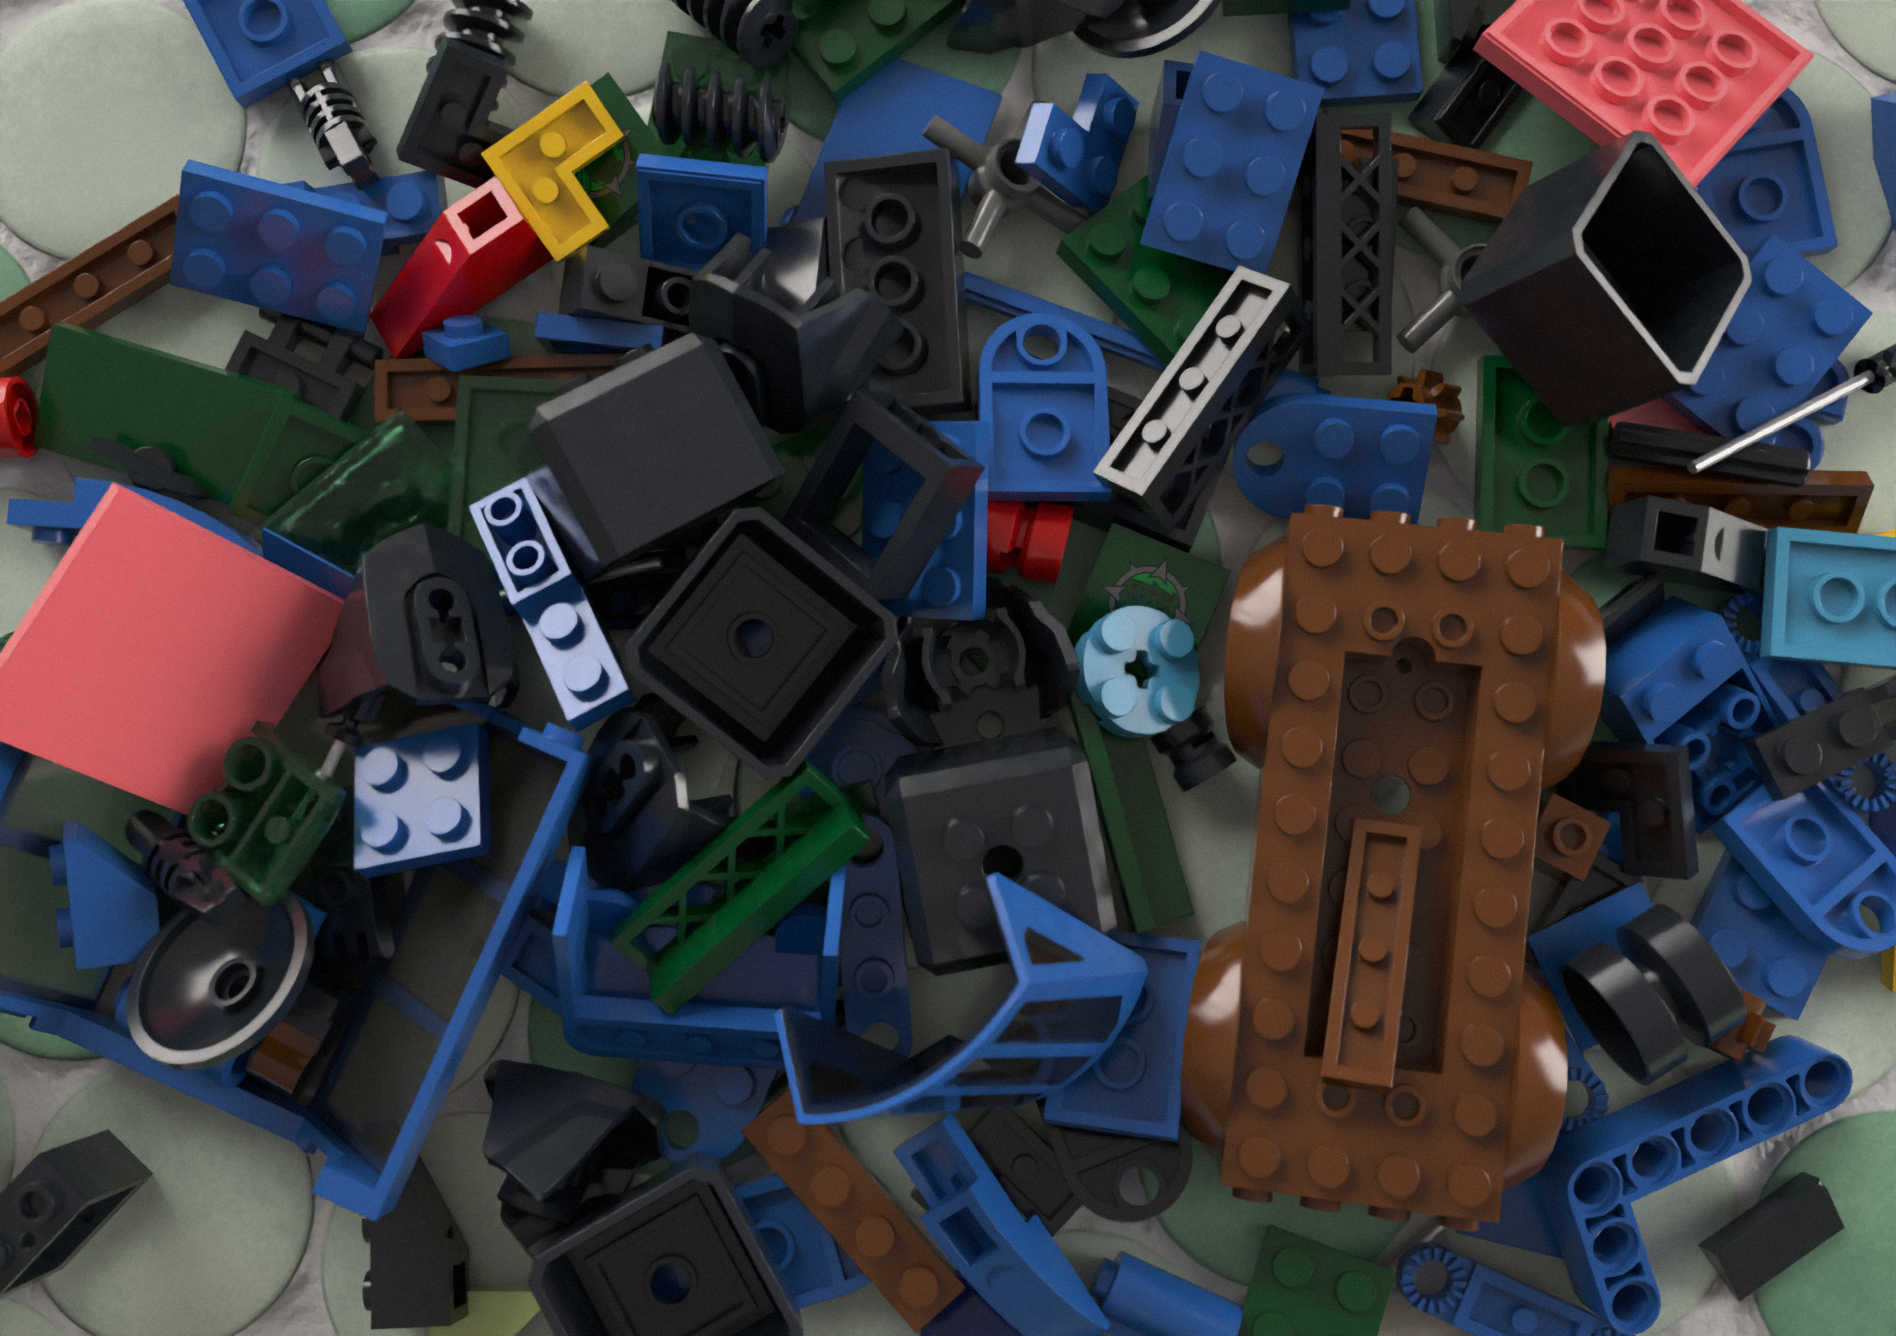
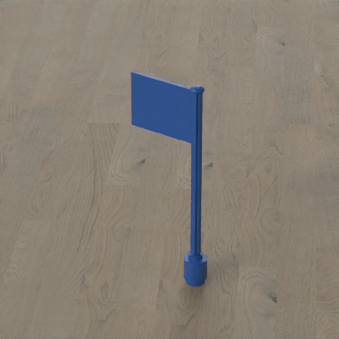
M896 58L841 101L799 206L789 207L783 213L779 225L821 217L827 218L824 162L940 149L921 136L934 114H937L984 147L1001 104L1002 94ZM957 160L961 205L968 187L969 178L974 171ZM964 271L966 302L1010 318L1030 313L1059 315L1083 327L1104 352L1160 372H1164L1167 368L1132 331ZM1285 368L1262 403L1270 398L1287 393L1331 395V391L1318 387V379ZM1247 373L1239 383L1237 396L1246 384Z

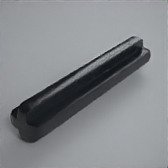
M1621 421L1616 423L1613 428L1609 453L1613 459L1688 471L1687 464L1690 461L1733 440V438ZM1756 442L1705 468L1700 473L1798 488L1802 487L1808 478L1811 459L1810 453L1804 449Z

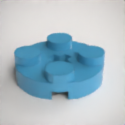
M1146 606L1122 607L1098 619L1090 631L1082 635L1074 650L1080 665V674L1075 691L1083 706L1090 704L1094 713L1102 719L1098 723L1107 731L1128 738L1147 737L1163 732L1176 723L1190 717L1194 711L1200 681L1198 658L1193 648V632L1183 621L1170 619L1163 612ZM1136 657L1143 662L1147 670V679L1143 680L1142 688L1136 687L1135 676L1125 672V664L1135 661Z

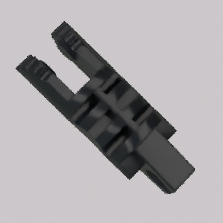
M329 58L319 64L325 80L324 83L310 89L297 76L289 80L287 86L326 167L329 170L335 167H342L344 172L351 176L355 187L361 191L380 180V176L370 157L371 151L378 142L370 125L365 120L338 62Z
M146 809L144 811L138 810L134 814L131 813V817L126 820L127 824L124 827L127 840L142 854V867L145 874L178 906L217 928L226 922L231 914L239 911L248 902L244 893L230 874L227 864L187 829L175 828L161 814H157L156 811Z

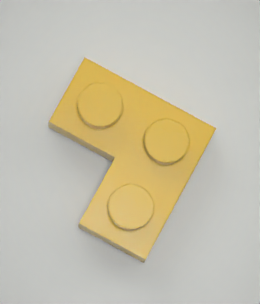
M587 81L481 153L557 263L560 264L611 229L575 176V173L622 142L626 137Z

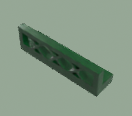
M1074 690L1067 706L1078 745L1088 759L1097 813L1130 931L1140 934L1156 929L1155 925L1194 915L1145 738L1122 737L1107 731L1098 723L1102 719L1094 713L1090 704L1083 706Z
M804 758L791 776L783 777L616 925L608 933L610 945L648 973L652 1001L670 1015L674 1014L871 841L859 806ZM806 786H809L827 802L810 818L785 819L786 803ZM774 836L773 851L761 861L735 862L736 848L748 837ZM725 880L724 894L713 904L686 905V892L698 881ZM677 901V906H671ZM676 923V936L656 954L635 938L649 925Z

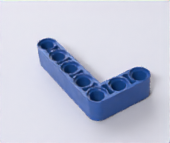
M1793 1035L1781 1036L1769 1041L1763 1054L1755 1050H1749L1743 1054L1740 1062L1729 1059L1558 1137L1546 1163L1536 1173V1178L1574 1292L1579 1301L1621 1334L1636 1335L1650 1328L1659 1316L1661 1298L1631 1202L1835 1109L1845 1101L1851 1091L1853 1076L1848 1062L1840 1055L1801 1037ZM1582 1171V1175L1575 1182L1576 1177Z

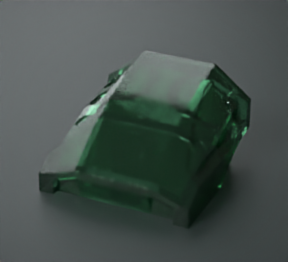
M257 720L250 731L256 737L248 736L242 738L228 749L224 759L225 778L221 784L215 786L213 789L214 793L200 796L191 805L185 830L195 842L206 846L209 849V854H214L216 857L215 866L217 868L223 867L226 869L234 882L263 906H273L298 878L333 825L347 793L335 780L292 748L277 732V726L270 722Z

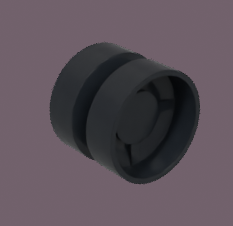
M1661 903L1652 905L1617 929L1616 939L1620 951L1606 942L1597 941L1559 967L1563 988L1588 1031L1623 1072L1644 1086L1653 1083L1687 1060L1688 1052L1683 1036L1697 1046L1707 1047L1744 1023L1747 1018V1010L1742 994L1721 958L1689 921L1674 909Z

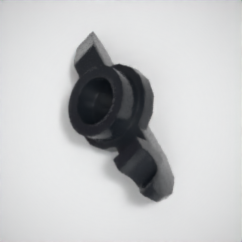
M94 436L88 440L86 447L126 467L130 480L137 488L152 492H160L167 488L186 497L200 500H208L210 498V492L195 482V478L178 473L176 460L166 450L155 446H145L133 450L120 442L99 436Z

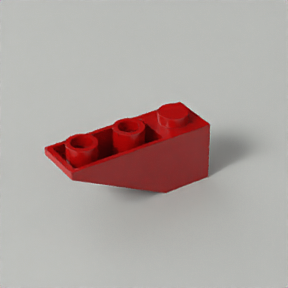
M494 176L441 213L373 309L370 317L395 359H406L423 348L421 332L444 327L443 321L449 317L473 314L554 258L497 176Z

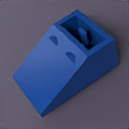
M1672 595L1606 649V674L1599 712L1601 719L1620 742L1688 746L1695 831L1701 835L1763 784L1743 743L1780 725L1776 715L1722 616Z

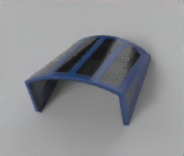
M995 872L984 879V883L1015 980L993 1011L965 1041L949 1034L908 1059L789 1005L775 1012L774 1017L798 1124H827L922 1114L1009 1108L1028 1104L1053 1094L1089 1069L1113 1043L1125 1025L1142 991L1148 974L1145 960L1128 948Z

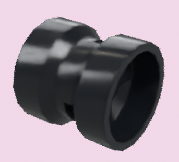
M1205 705L1193 711L1190 717L1184 721L1178 722L1169 729L1150 737L1158 753L1168 756L1174 765L1173 778L1182 793L1201 784L1237 761L1229 745L1219 742L1213 733L1214 720Z

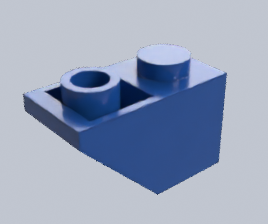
M78 821L62 822L63 844L49 846L53 886L67 884L70 906L56 909L59 948L74 947L76 970L138 962L149 942L160 932L155 883L145 874L141 865Z

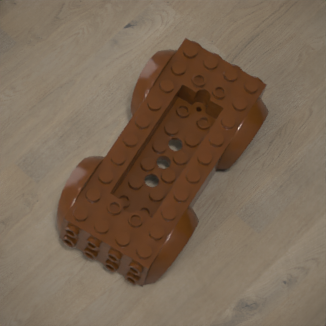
M1322 504L1305 505L1303 513H1291L1283 536L1249 554L1242 565L1231 606L1224 669L1226 727L1229 741L1234 751L1251 765L1260 769L1244 921H1239L1213 934L1201 955L1193 982L1186 1019L1181 1067L1183 1123L1190 1136L1217 1160L1220 1185L1232 1187V1196L1235 1198L1267 1203L1272 1202L1273 1193L1300 1196V1206L1318 1211L1339 1212L1341 1211V1202L1368 1205V1215L1380 1219L1409 1221L1410 1211L1437 1215V1224L1443 1227L1464 1231H1478L1479 1221L1499 1223L1502 1193L1524 1182L1542 1169L1553 1151L1562 1125L1568 1074L1565 1027L1558 1003L1547 983L1524 964L1540 792L1565 779L1580 762L1592 739L1601 709L1606 674V642L1602 617L1594 598L1561 569L1564 539L1545 537L1546 529L1543 527L1510 524L1504 526V533L1477 531L1478 522L1465 518H1439L1435 527L1410 524L1411 516L1401 512L1373 511L1370 513V520L1344 518V509L1337 506ZM1385 776L1400 778L1405 782L1410 793L1406 808L1394 815L1380 812L1374 806L1371 799L1373 785L1377 780ZM1355 818L1422 827L1391 1095L1320 1083Z

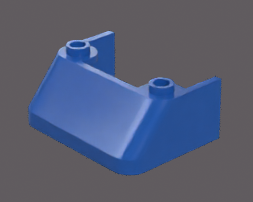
M571 846L552 932L563 1031L566 1042L579 1052L599 1057L786 1070L774 1017L776 1011L786 1008L835 1030L846 866H841L831 875L828 907L814 903H804L793 908L777 922L775 935L764 934L674 1014L670 1015L652 1001L648 973L609 943L608 933L640 904L630 897L629 894L619 889H589L585 847ZM648 926L635 938L656 954L676 936V928ZM808 1065L805 1071H812L817 1068Z

